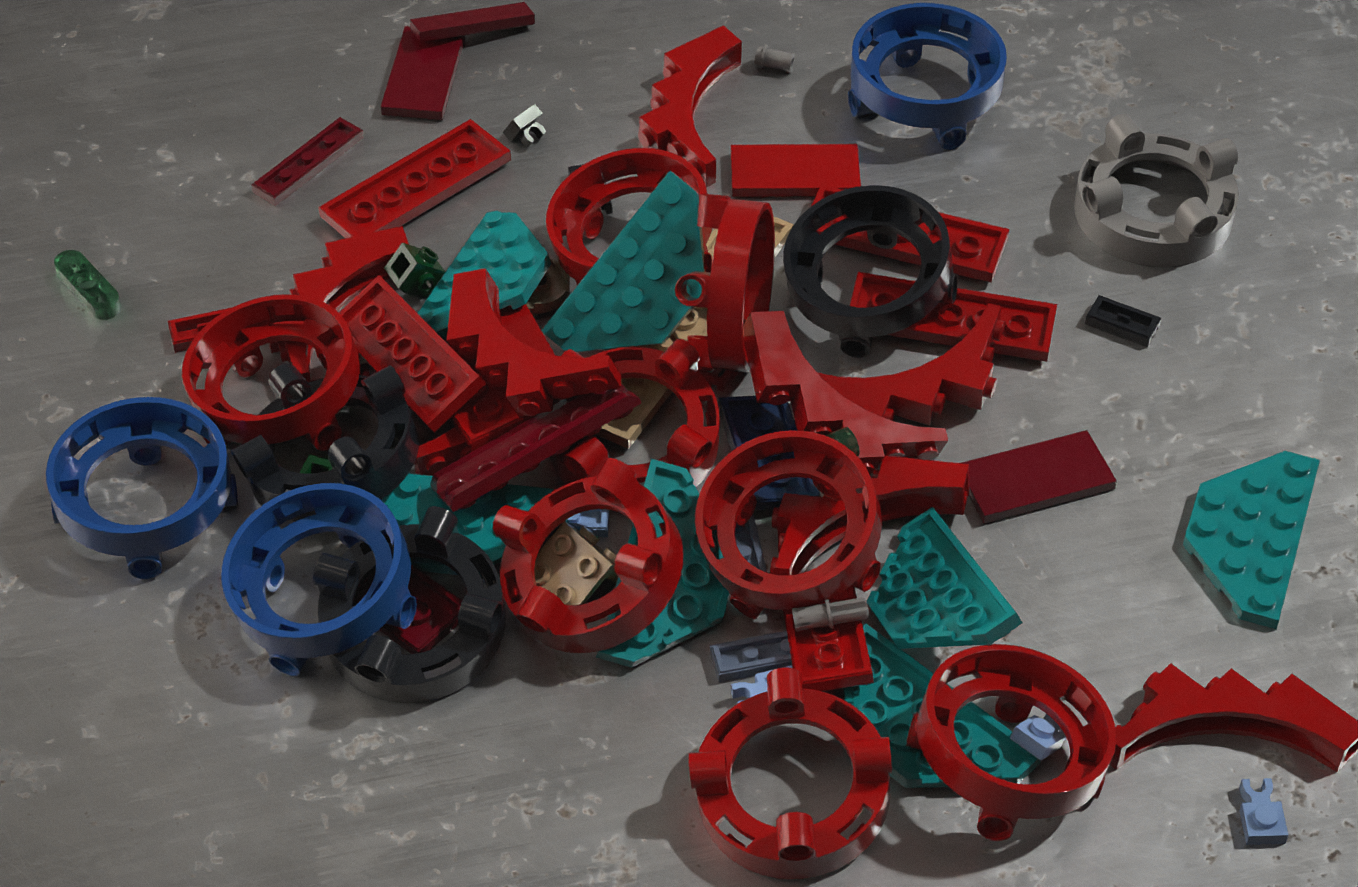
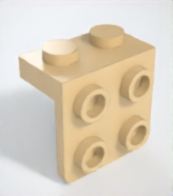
M564 521L538 552L534 569L536 585L554 593L565 605L585 604L605 578L617 583L618 575L615 572L617 553L608 547L603 551L597 545L600 539L585 526L578 530Z

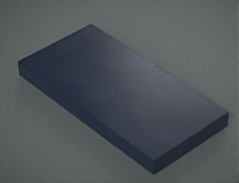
M756 395L719 397V414L731 451L745 442L762 435L779 431H797L788 402L782 405L757 403ZM785 452L763 458L758 461V465L761 467L774 461L795 458L794 452ZM784 478L771 482L754 493L757 500L754 511L771 510L775 507H780L784 493L821 497L810 478Z

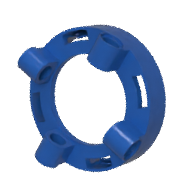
M912 3L884 10L865 22L853 41L851 89L848 91V104L853 117L877 113L899 124L931 128L943 149H956L966 140L967 122L980 117L991 109L1002 93L1007 60L1005 44L998 32L985 20L971 12L954 6L936 3ZM941 31H947V32H951V33H954V34H958V35H960V36H963V37L967 38L968 40H965V39H963V38H961V37H958V36H956V35L949 34V33H946V32H941ZM869 45L874 46L866 61L859 58L864 49ZM923 45L939 46L958 53L968 61L967 76L970 89L963 95L951 99L925 100L907 97L891 91L882 81L879 69L883 61L890 54H892L899 67L908 68L915 65L921 59Z
M160 397L130 398L112 402L87 413L74 422L59 437L47 462L46 482L51 498L54 523L61 524L69 536L89 549L108 555L125 556L128 572L138 579H151L158 576L162 571V552L189 542L206 530L216 520L224 507L238 505L235 474H231L227 449L220 430L200 410L172 399ZM187 429L194 431L206 438L210 443L203 447L199 442L183 432ZM96 438L101 440L90 447L79 460L74 458L91 441ZM162 446H166L188 457L197 470L196 488L187 503L172 515L156 522L142 525L115 523L98 515L89 505L86 486L91 474L106 458L126 448L132 462L148 466L157 463L161 459Z
M337 483L313 484L290 490L271 499L254 511L243 522L232 537L224 555L221 580L228 605L244 632L255 643L266 649L270 656V664L280 672L290 676H298L308 658L328 656L347 650L369 638L384 624L403 629L408 628L414 619L417 607L416 599L410 594L408 589L411 574L410 552L393 513L379 498L355 486ZM315 510L316 515L297 520L283 529L280 528V525L284 522ZM336 532L340 541L348 548L363 540L372 549L376 561L373 582L362 600L343 615L321 623L302 624L280 617L268 605L265 590L275 592L282 584L285 574V565L280 555L297 541L318 533ZM385 535L389 536L391 544L394 545V554H392L390 546L384 537ZM244 596H247L250 608L256 617L254 620L243 611L246 609L242 599Z

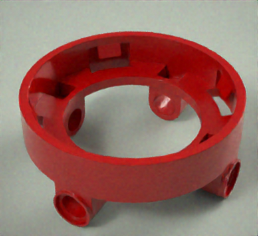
M624 149L602 155L585 163L560 184L548 205L546 227L560 266L576 281L577 285L599 259L584 246L583 237L594 239L599 235L604 223L601 210L602 205L626 194L652 193L669 171L676 174L698 192L699 195L708 194L701 174L689 161L679 155L659 149ZM637 174V176L619 179L605 185V182H608L610 180L627 175ZM701 227L704 247V269L712 264V256L708 253L706 246L712 228ZM563 236L567 237V243L570 251H568L562 245L564 243L562 239Z
M700 194L697 226L718 229L712 264L705 269V272L695 271L682 276L675 285V295L682 304L707 308V336L688 335L687 341L699 353L698 370L712 371L721 369L750 373L744 344L743 326L750 312H766L770 310L775 259L773 211L771 205L767 202L736 200L724 195ZM690 279L698 281L702 287V293L699 298H694L687 292L686 286Z
M271 295L241 303L210 321L196 335L187 349L182 365V380L192 407L203 412L215 423L224 438L226 446L232 442L244 444L258 435H262L267 444L280 443L304 436L318 450L326 451L329 450L333 442L341 437L342 430L338 425L335 415L348 402L356 388L360 373V355L354 344L347 322L333 307L323 301L307 296ZM283 321H305V322H304V325H301V324H277V325H273V324L276 323V322H283ZM278 341H296L314 347L319 361L326 369V375L317 391L303 402L282 411L254 415L233 408L224 399L222 387L225 376L230 368L241 377H250L261 368L263 355L259 346ZM202 369H209L205 379V389H196V383ZM203 437V439L208 445L210 441Z
M679 338L665 352L646 347H621L590 356L609 355L619 371L621 379H649L666 386L677 395L686 410L687 425H681L673 433L667 445V455L657 460L686 468L694 479V486L697 487L708 475L717 456L720 416L715 394L707 380L698 371L700 356L694 346L688 341ZM568 349L561 355L584 358L572 349ZM554 399L553 405L560 402L563 399ZM703 408H704V410L706 411V412H705V416H706L707 426H705V427H703V425H704ZM594 436L583 437L572 443L566 452L559 455H551L550 460L558 476L565 484L576 480L597 476L608 458V451ZM650 462L628 465L635 471L637 481L639 483L645 482Z
M796 430L779 431L756 437L727 454L711 471L700 491L695 512V526L699 544L713 574L729 591L731 595L730 603L749 618L757 619L764 608L792 610V608L817 605L825 602L827 599H832L851 585L866 592L874 585L878 578L881 563L877 561L875 552L879 544L882 528V515L872 478L865 465L854 452L835 439L814 432ZM785 452H794L795 458L774 461L761 467L758 465V461L763 458ZM791 477L810 478L822 494L836 501L842 500L845 505L847 527L840 546L823 564L801 574L775 575L754 567L740 553L735 537L736 524L744 525L754 513L757 503L754 493L765 485L780 479ZM858 493L863 494L866 509L869 508L867 522H865L864 509ZM713 530H717L718 543L724 558L716 559L709 548L715 547L712 535Z
M607 458L597 476L576 480L552 491L538 501L529 511L505 505L498 510L493 521L494 534L506 545L500 567V582L504 599L512 613L535 639L558 651L567 653L598 652L631 639L649 626L663 611L672 598L681 576L683 544L677 526L655 495L639 484L635 478V471L618 459ZM594 509L613 510L628 517L636 528L638 546L628 543L623 545L617 553L615 572L622 582L611 592L589 603L565 605L554 593L536 585L534 569L538 552L548 535L562 522L576 514ZM653 512L665 522V524H659L662 536L658 538L654 524L648 515ZM620 609L621 614L614 619L588 629L586 623L605 618Z
M991 644L962 650L946 659L937 668L928 684L919 712H915L913 715L906 746L922 750L930 767L948 787L964 799L980 807L977 830L980 835L988 840L1004 841L1012 836L1019 818L1047 819L1062 816L1080 808L1091 798L1097 799L1099 797L1106 771L1115 752L1116 728L1112 714L1103 697L1076 670L1052 656L1030 648L1007 644ZM972 674L976 678L958 685L953 690L946 684L966 675ZM997 696L995 704L997 716L1007 722H1022L1028 718L1033 706L1039 708L1059 725L1068 740L1070 756L1064 772L1047 782L1018 784L1000 779L983 771L965 755L957 742L954 732L956 714L966 704L979 698ZM1063 701L1069 702L1088 724L1083 726L1078 717Z
M778 668L767 674V692L752 696L728 710L711 727L700 746L699 752L689 753L691 788L696 791L699 811L707 833L716 846L729 859L747 870L763 876L779 879H805L824 875L845 866L869 847L881 830L888 813L891 796L890 773H892L889 737H881L871 721L845 700L822 691L803 688L802 674L794 668ZM782 724H806L831 734L843 745L853 765V781L844 802L833 814L813 824V818L803 812H789L779 816L776 820V827L752 817L739 804L731 787V772L734 761L742 747L752 737L768 728ZM863 808H866L872 813L867 823L862 822L857 830L848 837V840L840 835L857 819ZM726 819L739 833L752 840V842L746 847L732 834L725 835L719 829V825Z

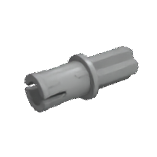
M865 598L829 603V599H827L823 604L792 608L796 632L827 626L830 629H834L833 625L865 620L869 616Z

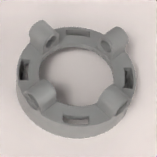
M1119 114L1112 118L1105 127V143L1088 155L1078 175L1074 211L1077 222L1085 235L1105 252L1124 261L1143 266L1176 267L1188 265L1205 259L1216 252L1226 242L1231 233L1238 204V186L1232 174L1234 166L1238 162V152L1232 140L1224 138L1200 146L1176 136L1143 133L1127 114ZM1149 161L1166 163L1197 175L1206 188L1208 200L1205 204L1199 197L1187 199L1177 209L1174 222L1158 223L1146 221L1122 210V187L1116 178L1110 176L1119 167L1130 162ZM1222 202L1224 203L1226 209L1224 210L1223 215L1219 214L1222 207ZM1127 231V232H1130V233H1132V234L1139 235V236H1142V237L1158 239V241H1153V240H1147V239L1138 238V237H1135V236H1131V235H1129V234H1126L1125 232Z

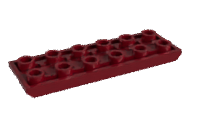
M622 384L621 388L563 399L553 405V411L533 416L439 470L433 475L430 486L453 512L458 509H467L475 504L477 498L489 491L502 489L508 484V480L520 473L533 471L539 466L541 461L551 455L562 454L577 440L597 434L602 429V426L608 422L628 416L633 411V408L642 402L639 397L628 391Z

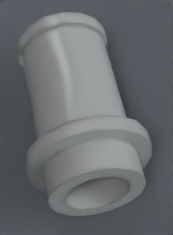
M765 44L764 47L758 46L754 64L760 65L761 69H764V66L791 73L795 53L770 49L769 45Z

